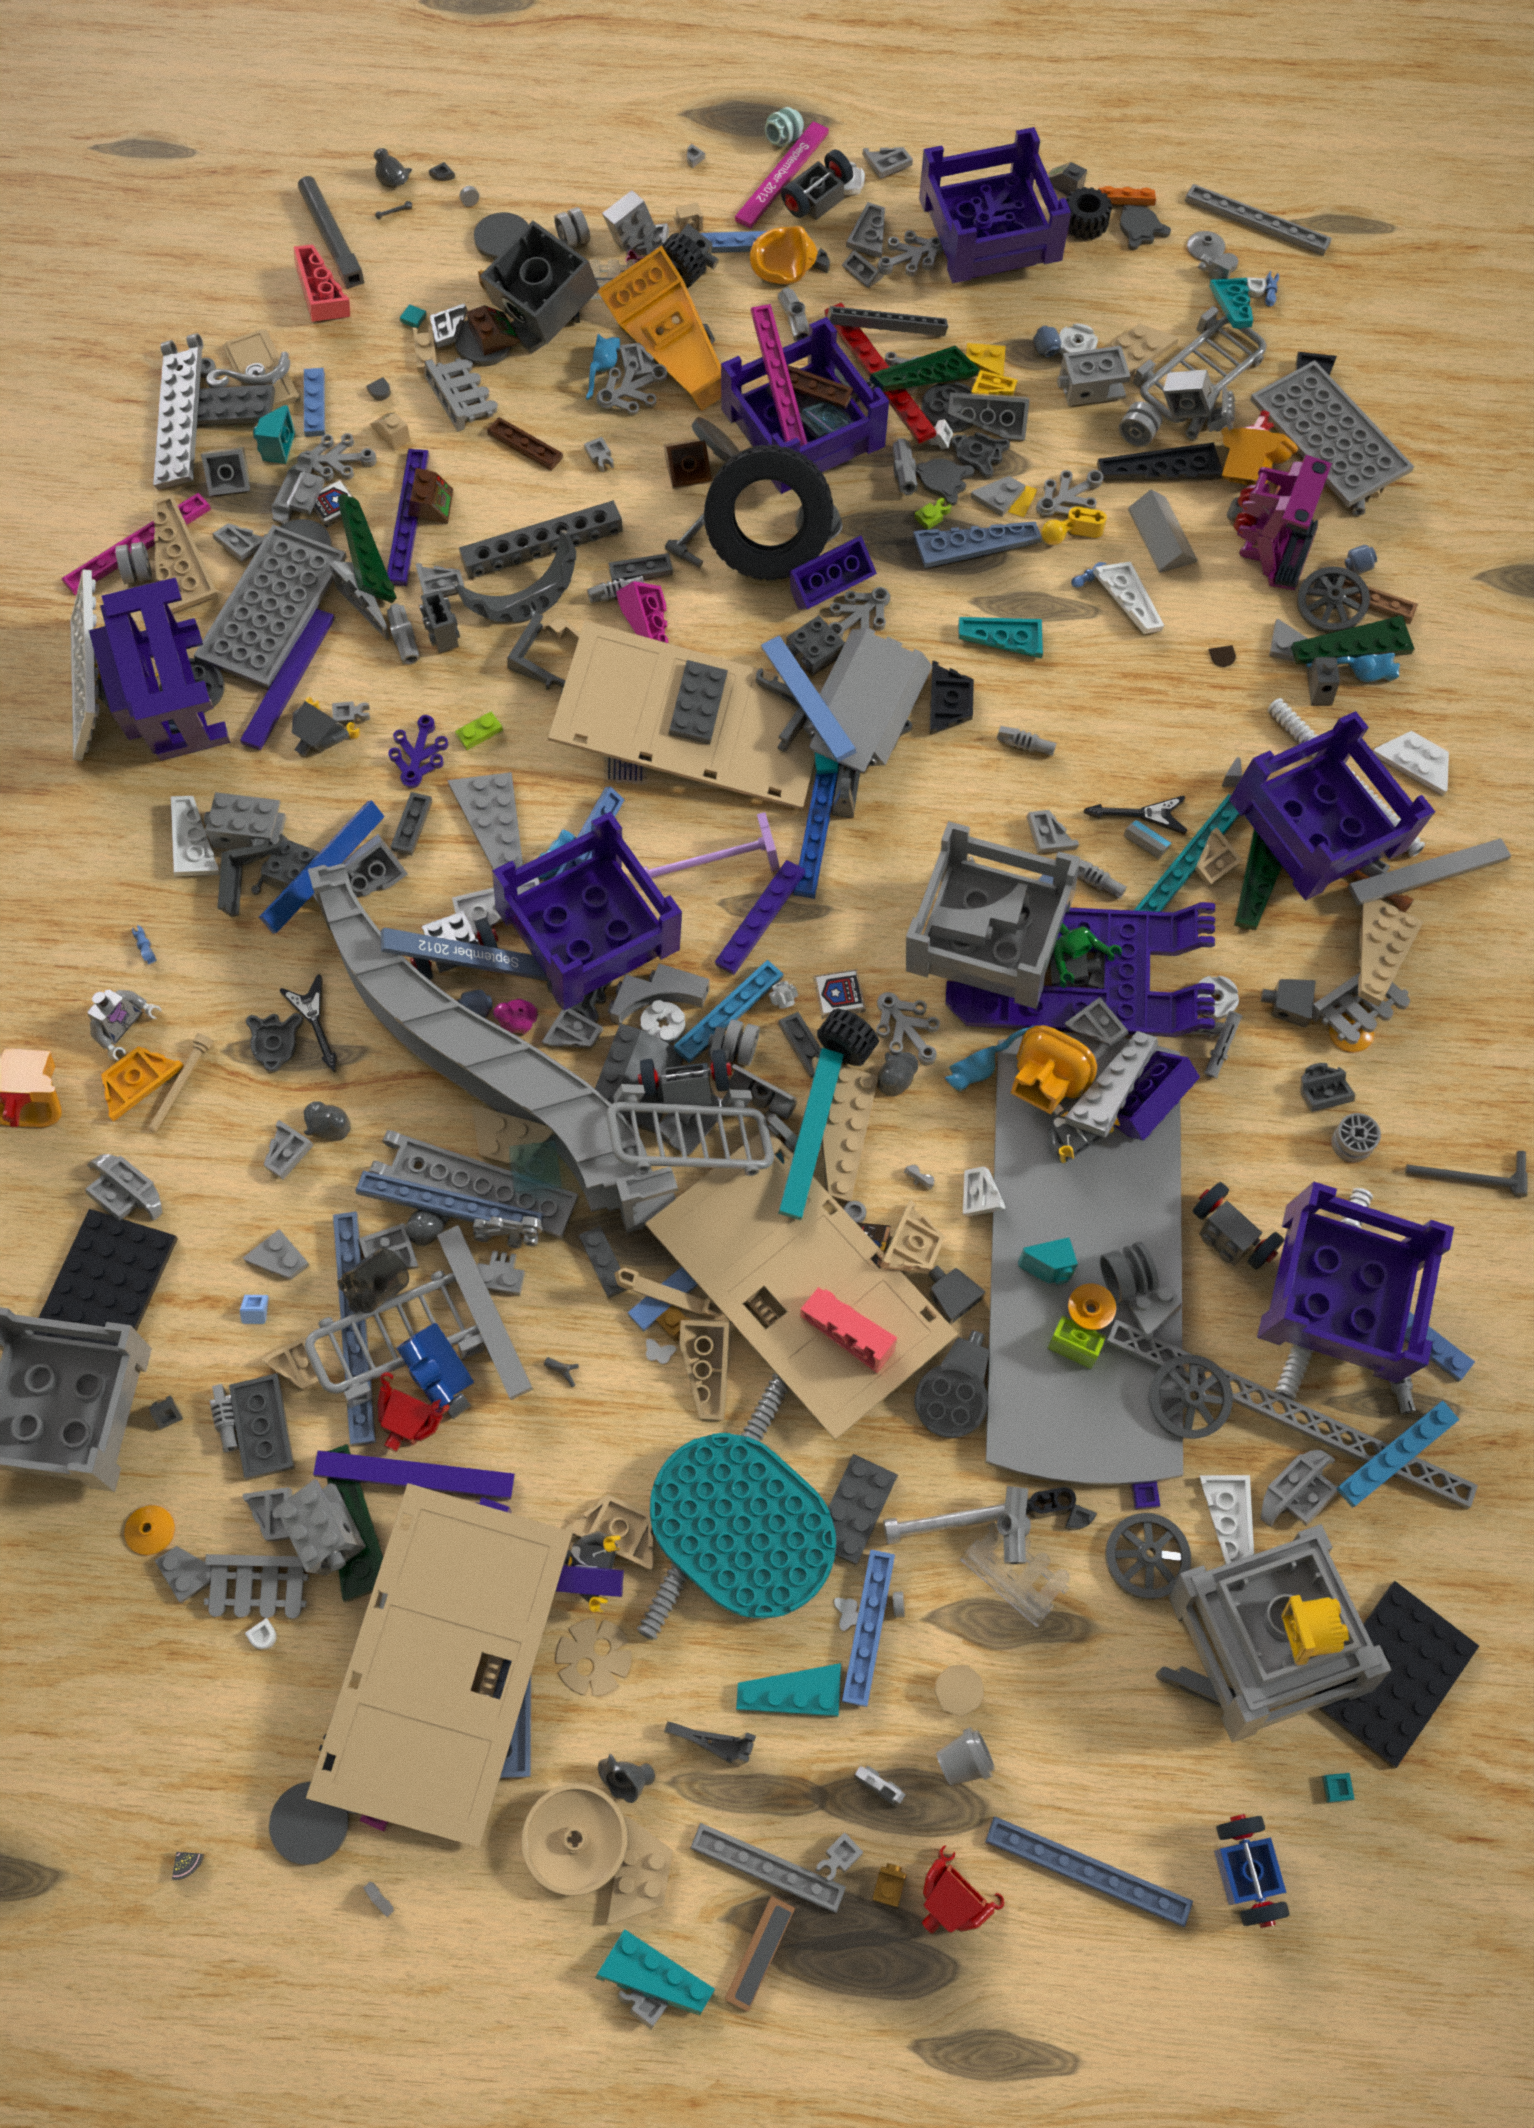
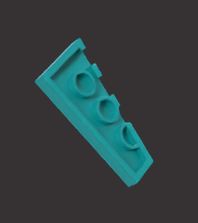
M1247 278L1211 279L1209 287L1232 327L1236 329L1252 327L1253 314L1250 306V297H1248Z
M959 617V639L1042 659V619Z
M841 1663L739 1682L736 1710L838 1717Z
M625 1929L595 1979L601 1981L607 1980L616 1983L618 1987L626 1990L630 1988L641 1992L643 1996L648 1998H658L666 2001L668 2005L699 2016L715 1988Z

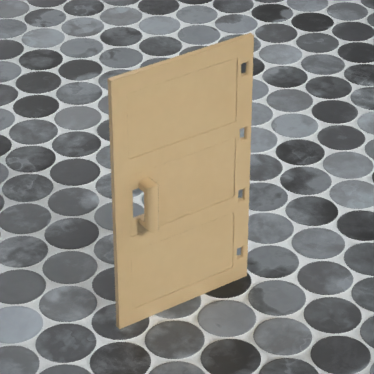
M584 621L550 729L549 741L800 810L804 806L815 761L814 751L809 748L812 739L803 727L785 752L778 749V745L782 741L779 739V735L798 708L756 683V673L759 668ZM687 660L728 670L710 744L668 734ZM763 670L762 678L772 681L775 676H778V682L784 683L779 674ZM813 684L817 692L820 694L823 686ZM575 736L587 739L586 744L574 741ZM639 755L652 757L651 762L639 759ZM704 772L717 775L716 780L704 777ZM768 790L780 792L781 795L780 797L770 795Z
M768 1128L774 1152V1161L767 1169H759V1173L754 1176H747L744 1169L714 1168L646 1222L645 1226L836 1441L959 1334L900 1270L882 1267L879 1269L871 1259L876 1254L883 1260L885 1254L814 1177H812L802 1219L797 1220L778 1214L793 1154ZM758 1133L748 1141L752 1160L765 1159L761 1136ZM744 1145L733 1153L730 1159L747 1160ZM779 1151L789 1159L784 1164L775 1156ZM828 1202L837 1212L830 1215L823 1206ZM763 1287L786 1311L782 1317L779 1318L759 1296V1291ZM818 1287L822 1290L830 1291L835 1295L836 1299L849 1305L855 1311L897 1337L895 1352L878 1374L800 1316L801 1308ZM745 1302L768 1326L766 1330L743 1305ZM925 1308L935 1318L930 1323L921 1314Z
M407 1483L306 1799L475 1847L480 1846L573 1534L572 1531ZM405 1513L413 1516L408 1531L400 1529ZM379 1591L388 1594L383 1609L374 1608ZM483 1652L489 1654L478 1693L470 1690ZM507 1659L511 1661L501 1698L496 1699L493 1698V1693L503 1660ZM354 1671L362 1674L358 1689L348 1688ZM327 1753L336 1756L331 1771L322 1770Z

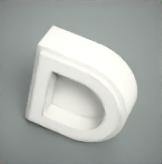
M1247 277L1248 295L1255 298L1263 296L1266 289V279Z
M267 1618L245 1633L251 1644L259 1650L271 1648L277 1638L276 1631Z

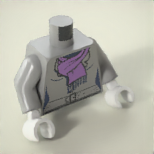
M106 990L104 993L97 992L92 997L94 1005L88 1010V1016L91 1020L90 1034L104 1050L107 1048L108 1056L111 1060L119 1061L115 1056V1052L118 1051L121 1055H126V1051L122 1047H114L111 1043L115 1045L143 1013L141 1009H144L145 1014L153 1019L157 1018L152 1016L151 1010L153 1008L159 1011L162 1010L157 1005L147 1004V1000L133 991L118 990L113 992Z

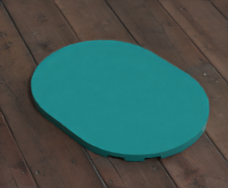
M714 1433L693 1439L678 1448L666 1460L657 1474L650 1498V1521L656 1541L666 1557L717 1605L742 1617L753 1619L776 1618L803 1607L823 1587L833 1567L836 1552V1532L830 1511L819 1493L769 1447L750 1437L731 1433Z

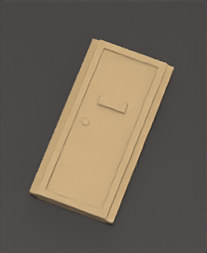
M261 329L222 344L235 372L245 374V370L249 365L260 363L264 366L265 374L273 371L274 367L279 363L280 356L267 329ZM288 372L283 378L276 381L275 384H263L273 385L275 388L272 410L297 402L296 400L300 399ZM239 381L241 386H256Z

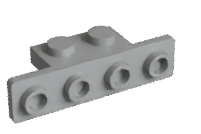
M1227 386L1222 389V406L1214 409L1212 415L1207 417V426L1210 432L1214 430L1216 432L1221 431L1224 427H1228L1229 430L1233 429V422L1235 421L1234 402L1236 401L1232 390L1228 391Z

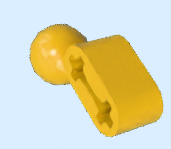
M1073 507L1069 510L1066 520L1062 522L1057 519L1049 520L1043 525L1041 529L1042 539L1049 545H1058L1064 541L1067 535L1066 532L1092 538L1101 537L1104 533L1107 515L1100 510Z

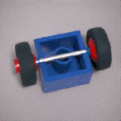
M1242 1814L1230 1817L1231 1822L1216 1826L1218 1837L1220 1840L1233 1839L1242 1841H1239L1238 1845L1214 1850L1228 1904L1234 1905L1255 1900V1903H1259L1254 1904L1251 1909L1240 1912L1243 1926L1259 1924L1260 1928L1276 1925L1275 1920L1290 1916L1288 1905L1284 1901L1278 1903L1264 1902L1266 1897L1287 1893L1272 1839L1269 1837L1250 1842V1839H1246L1252 1837L1254 1833L1265 1830L1262 1816L1246 1818V1815Z

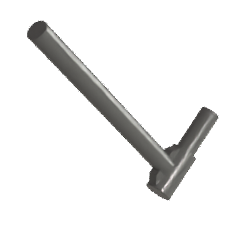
M704 513L679 541L670 539L665 545V550L680 559L687 560L698 568L702 566L703 560L689 553L686 544L705 524Z
M1525 1151L1516 1152V1172L1510 1178L1406 1164L1405 1173L1510 1187V1191L1514 1196H1528V1173L1526 1172Z

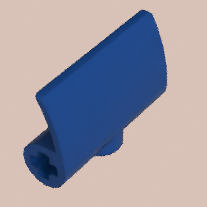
M437 1323L429 1325L396 1348L410 1369L409 1374L420 1389H423L430 1402L433 1403L441 1399L439 1408L449 1403L455 1394L474 1383V1380Z

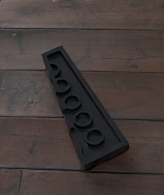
M1214 442L1099 458L1097 460V467L1103 474V480H1212L1223 478V469Z

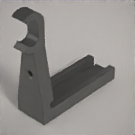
M536 612L507 657V668L545 683L546 690L550 689L552 684L564 688L565 680L524 658L543 627V624L540 623L543 615Z
M761 668L756 673V683L798 708L779 735V739L782 741L779 743L778 749L785 752L806 723L808 717L786 684L778 682V676H775L772 681L762 678L763 669Z
M840 764L832 816L854 818L860 772L856 771L854 773V769L847 766L845 772H843L844 765Z
M280 834L278 836V843L274 845L265 838L264 843L260 845L222 852L218 895L219 910H222L227 915L229 914L231 917L239 915L242 866L283 851L288 845V838Z
M668 1721L664 1730L665 1733L691 1741L736 1766H741L749 1761V1755H751L754 1746L753 1742L756 1738V1735L747 1732L739 1737L693 1730Z

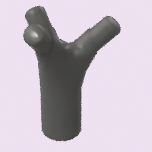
M547 1357L544 1366L560 1373L569 1382L570 1386L574 1387L575 1383L569 1371L579 1368V1365L564 1364Z

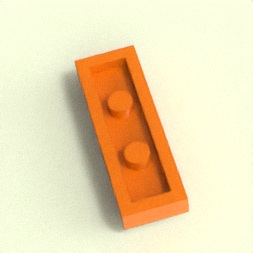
M1112 186L1098 188L1102 191L1101 193L1108 195L1107 198H1110L1111 204L1155 206L1156 203L1155 190L1151 188L1133 189L1131 187L1114 188Z

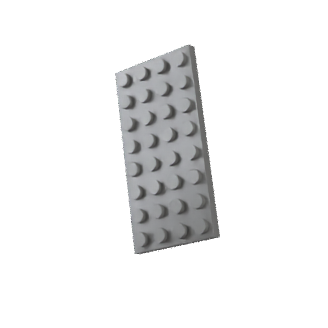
M1315 360L1251 395V402L1260 411L1270 412L1268 420L1274 424V427L1281 434H1285L1297 445V452L1303 459L1305 455H1309L1332 463L1325 483L1347 507L1413 471V464Z
M272 525L204 637V645L199 646L195 652L194 657L196 660L205 664L210 663L220 670L269 689L334 580L329 563L332 561L344 562L347 558L346 552Z

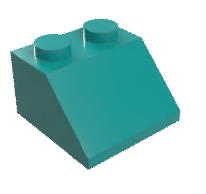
M283 405L259 418L258 425L253 430V437L257 441V450L260 452L263 461L286 464L295 436V429L287 405Z
M1070 1237L1024 1247L1018 1261L1019 1268L1048 1284L1056 1283V1285L1069 1282L1078 1265Z

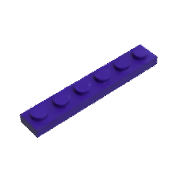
M788 860L784 862L715 960L716 966L735 975L805 875L804 868Z

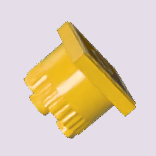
M1300 1595L1290 1597L1281 1616L1297 1666L1307 1664L1310 1657L1337 1653L1344 1649V1641L1349 1640L1348 1629L1345 1624H1341L1339 1617L1341 1607L1336 1598L1330 1599V1597L1302 1602Z

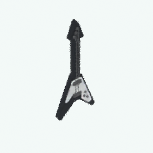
M1185 796L1148 805L1141 809L1107 808L1098 804L1085 808L1083 812L1098 819L1102 816L1140 817L1145 821L1181 834H1186L1187 828L1171 815V812L1184 802Z
M318 974L306 995H299L281 988L280 993L312 1025L323 1053L322 1061L332 1072H336L337 1056L336 1053H332L320 1022L321 975Z

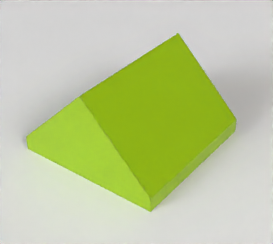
M1062 1315L1047 1349L1092 1369L1099 1356L1106 1335L1095 1330L1084 1329L1073 1320Z

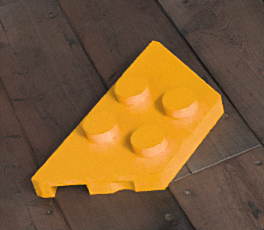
M137 1046L101 1074L105 1087L104 1094L108 1104L110 1119L113 1122L181 1071L184 1067L182 1062L178 1060L173 1061L165 1058L162 1054L151 1053L148 1049Z

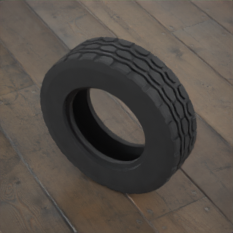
M754 446V448L745 449L731 457L715 475L705 500L704 521L706 533L713 549L716 550V554L722 561L726 562V565L733 570L736 569L738 573L747 577L751 576L753 579H766V581L790 577V570L818 557L827 544L834 513L832 493L822 472L805 455L785 446ZM776 480L782 482L797 494L802 503L804 511L803 524L795 536L782 544L769 546L756 543L749 539L737 524L735 517L736 499L744 488L756 481Z

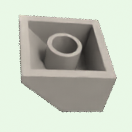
M244 447L208 451L201 454L209 496L250 491L249 472ZM228 468L231 476L229 478L224 477L221 469ZM217 470L218 477L226 482H214L211 472Z

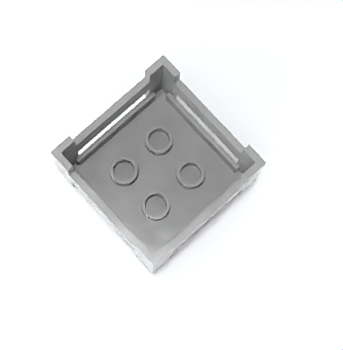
M948 821L941 839V851L917 917H913L906 935V972L927 978L929 974L1012 997L1015 998L1014 1003L1037 1009L1043 991L1045 972L1065 913H1069L1075 895L1080 857L1058 851L1056 860L970 837V827ZM969 854L1054 877L1053 884L968 861ZM941 878H944V879H943V882H942V885H941V888H940V890H939L937 899H936V901H935L933 910H932V912H931L929 921H928V923H927L925 932H924L923 935H921V933H922V931H923V928H924V925H925V922H926V920H927L929 911H930V909H931L933 900H934V898H935L937 889H938V887H939ZM1018 883L1028 885L1027 894H1031L1028 907H1023L1022 913L1025 914L1023 926H1018L1016 934L993 929L991 939L986 940L984 948L931 935V924L937 905L953 909L981 908L1006 897L1015 889Z
M0 1307V1350L3 1352L0 1360V1469L80 1480L90 1489L115 1492L121 1467L116 1464L139 1374L140 1371L146 1372L152 1348L131 1325L106 1322L105 1327L15 1315L10 1309ZM33 1331L117 1342L118 1346L33 1335Z
M1322 1524L1298 1532L1294 1540L1289 1543L1206 1571L1203 1565L1180 1573L1169 1596L1178 1621L1184 1620L1221 1704L1224 1711L1221 1719L1232 1743L1255 1735L1259 1729L1348 1697L1349 1700L1371 1693L1391 1671L1380 1645L1373 1646L1329 1554L1333 1547ZM1300 1595L1302 1602L1330 1597V1599L1336 1598L1339 1601L1341 1607L1339 1617L1341 1624L1347 1626L1349 1640L1344 1641V1649L1341 1652L1310 1657L1305 1665L1297 1666L1295 1664L1281 1616L1291 1596ZM1194 1602L1198 1607L1236 1693L1234 1699L1193 1609ZM1358 1677V1679L1355 1682L1343 1685L1341 1687L1332 1689L1330 1691L1321 1693L1319 1695L1307 1698L1305 1700L1269 1712V1709L1280 1706L1282 1704L1294 1701L1296 1699L1305 1697L1307 1695L1316 1693L1318 1691L1330 1688L1332 1686L1341 1684L1343 1682Z

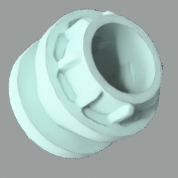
M790 107L780 109L778 112L768 116L765 125L766 137L772 144L779 147H784L790 144V142L798 140L804 129L803 118L797 110H793Z

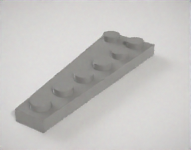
M1137 1031L1065 1116L1066 1124L1106 1138L1117 1119L1119 1109L1123 1108L1126 1103L1125 1099L1128 1093L1132 1092L1134 1082L1137 1078H1140L1144 1070L1143 1068L1147 1065L1158 1045L1157 1037Z

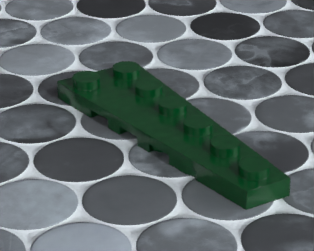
M955 345L871 373L869 380L876 388L879 387L882 392L958 379H968L978 376L980 369Z
M342 493L337 499L358 589L393 603L397 599L394 592L395 587L389 579L361 505L354 497H349Z
M1403 616L1293 642L1291 646L1296 664L1312 663L1317 657H1335L1336 659L1340 657L1357 658L1365 655L1395 653L1396 656L1412 654L1415 650Z
M1254 828L1234 926L1256 931L1282 865Z
M348 1444L327 1451L351 1454ZM327 1478V1484L332 1483L336 1485L366 1545V1548L349 1559L345 1566L339 1569L342 1599L346 1603L372 1593L384 1556L361 1483Z

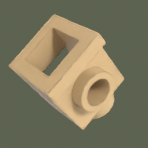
M698 202L676 207V216L673 218L675 227L679 228L680 232L687 224L694 229L699 228V231L703 230V215Z

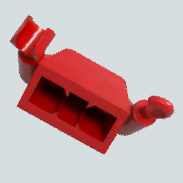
M389 1372L383 1373L380 1376L383 1386L380 1387L377 1403L378 1421L383 1431L390 1434L384 1447L397 1452L402 1441L415 1445L417 1441H423L435 1434L443 1418L441 1414L448 1412L450 1407L447 1404L441 1410L439 1408L441 1399L433 1402L430 1406L396 1389L392 1391L390 1383L384 1379V1376H388L391 1379L394 1376Z
M945 1845L939 1850L938 1859L934 1861L925 1877L923 1894L926 1901L924 1907L930 1913L922 1921V1924L932 1934L941 1925L950 1933L955 1930L964 1932L978 1929L995 1913L994 1909L1000 1910L1003 1908L1004 1898L1001 1894L995 1893L994 1896L999 1898L1000 1905H996L993 1901L987 1903V1900L951 1864L946 1866V1864L954 1859L955 1852H953L950 1858H946L943 1855Z

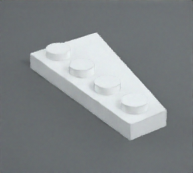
M1131 562L1095 567L1093 574L1143 634L1162 631L1164 624Z
M171 796L174 876L220 875L194 797Z
M537 877L517 887L518 895L539 885V878ZM494 888L452 898L455 913L465 912L474 935L477 934L475 921L486 918L490 927L503 921L495 909Z
M1200 1475L1199 1478L1225 1564L1254 1555L1250 1475Z

